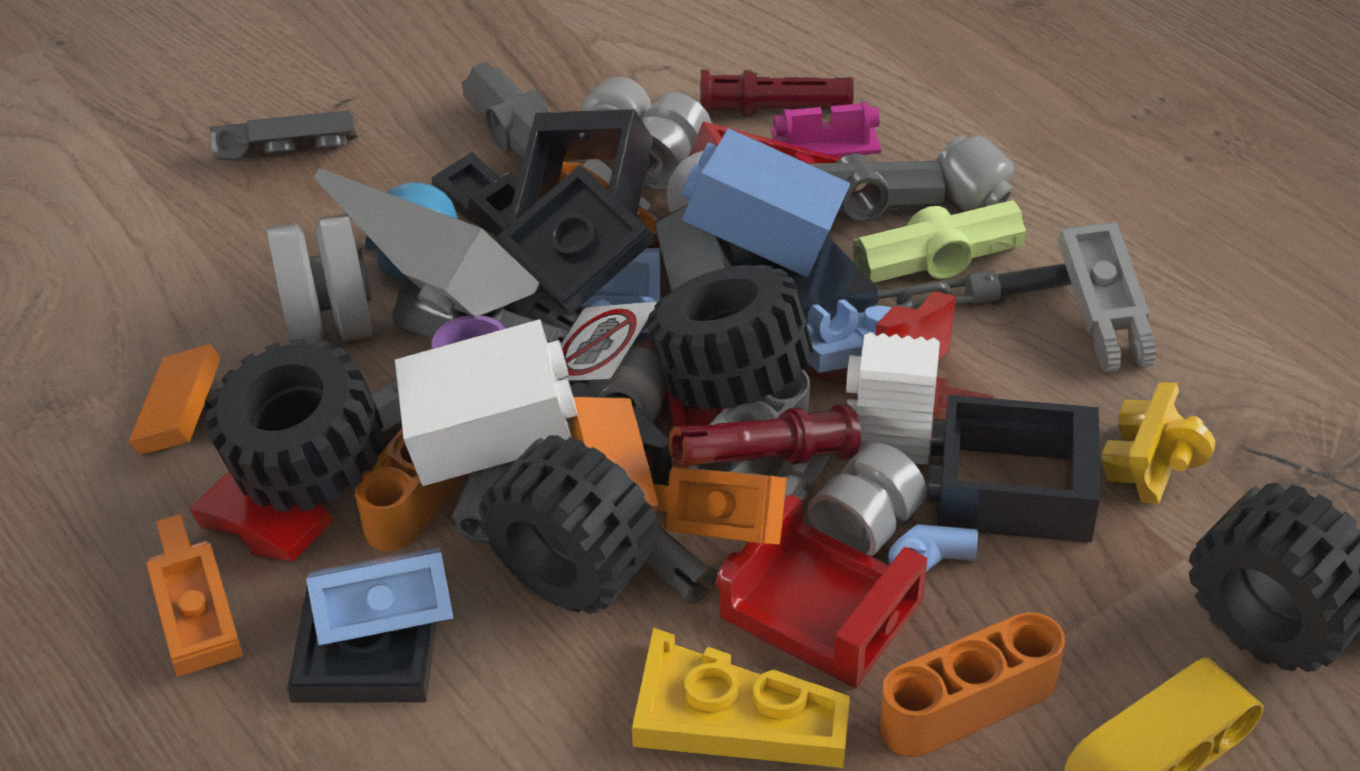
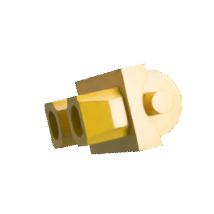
M1159 382L1152 400H1124L1119 412L1118 426L1122 440L1126 441L1107 440L1101 454V461L1107 481L1135 483L1141 503L1159 504L1172 469L1184 471L1187 468L1201 467L1208 463L1215 449V439L1200 418L1189 416L1184 419L1178 414L1174 406L1179 392L1177 383Z

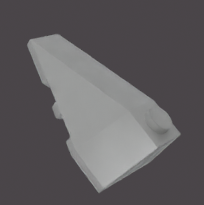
M321 168L318 169L313 177L391 262L421 289L417 297L423 303L442 314L449 315L454 308L471 316L478 317L534 294L540 285L531 274L480 227Z

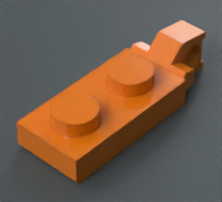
M672 467L669 473L668 486L654 485L659 503L656 511L665 512L664 528L668 532L780 545L787 478Z
M181 514L157 520L156 524L164 553L150 557L146 565L169 654L177 677L243 657L211 543L203 541L191 545Z

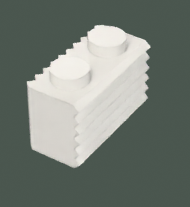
M869 332L864 335L862 356H849L846 393H857L858 400L847 399V404L853 407L860 421L861 445L859 450L869 443H884L902 451L914 463L928 465L940 344L934 337L926 341L922 336L914 340L909 335L900 338L897 334L888 337L884 333L876 336Z

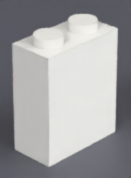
M540 319L395 359L403 438L422 486L515 461L539 438L545 440L549 435H559L565 440L569 437L571 438L567 419L578 416L568 379L558 381V379L569 377L560 341L547 342Z

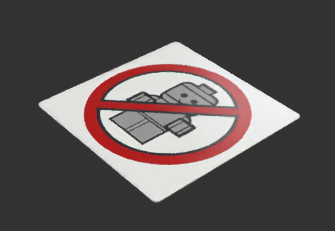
M657 302L584 308L561 343L569 377L562 379H568V381L611 379L648 321L649 313L655 309L654 305Z

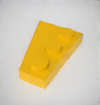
M653 627L632 725L633 747L844 768L850 696L774 669L763 674L746 670L731 664V654L711 647H707L703 654L675 645L674 634Z

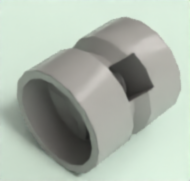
M679 92L665 93L657 98L641 119L654 139L643 186L655 190L668 188L672 173L689 156L702 122L712 123L707 111L699 102Z
M873 442L864 445L840 471L839 475L834 476L812 498L808 504L807 515L813 529L873 557L895 533L896 525L903 524L925 501L927 487L923 475L917 466L902 451L888 444Z

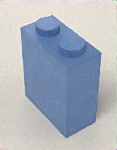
M728 128L718 146L708 142L698 165H694L681 192L682 197L690 200L682 221L808 277L850 183Z

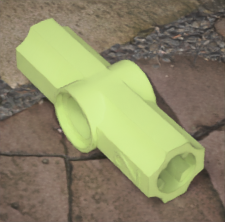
M1014 200L951 215L943 207L930 206L912 216L905 227L854 239L852 255L855 264L873 283L927 270L934 278L949 279L964 271L972 258L1024 246L1026 229L1022 220V211Z

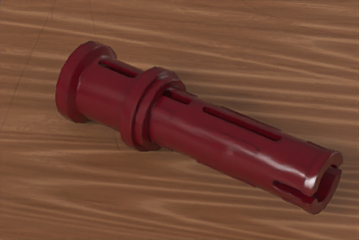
M701 69L700 104L708 114L711 110L741 111L743 116H751V113H756L757 109H806L817 107L831 109V106L850 105L854 101L853 77L769 78L757 77V72H752V70H744L742 75H711L709 70Z
M847 403L833 405L829 411L806 413L800 407L790 408L781 413L778 418L771 420H750L703 426H676L672 428L669 435L670 457H675L673 464L677 468L771 457H782L786 462L795 465L807 463L812 456L832 454L837 459L844 460L852 459L859 451L861 445L860 421L853 407Z

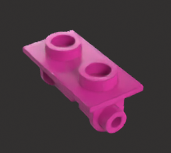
M867 102L831 106L830 122H822L821 107L795 110L784 109L782 115L773 116V127H770L772 140L836 157H844L854 153L862 155L880 154L882 150L875 127H879L880 124L879 110L877 106L868 107Z

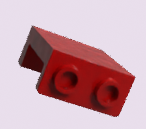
M789 494L784 500L780 545L748 542L739 553L732 552L721 565L716 579V585L720 588V618L856 689L923 601L928 558L904 546L892 563L887 565L804 524L802 521V500Z

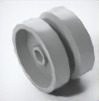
M344 213L318 219L315 226L320 251L318 256L309 257L304 231L297 223L267 228L269 247L289 340L305 339L307 345H311L316 340L325 341L326 336L321 311L332 309L337 336L344 343L372 338L373 330L367 301L372 300L362 250L361 248L356 249L348 214Z

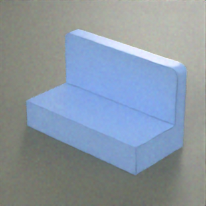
M440 547L309 572L306 578L318 645L453 619Z

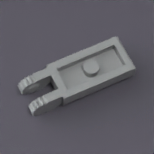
M1117 222L1061 229L1057 242L1088 334H1093L1094 352L1103 372L1118 371V368H1120L1121 351L1119 343H1117L1115 331L1128 329L1129 347L1138 367L1153 366L1156 363L1157 351L1147 320L1150 313Z

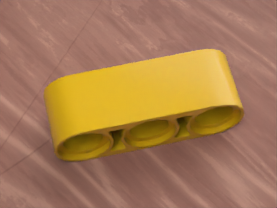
M1204 657L1183 669L1086 736L1068 757L1064 771H1201L1245 739L1259 722L1264 712V705L1209 657Z

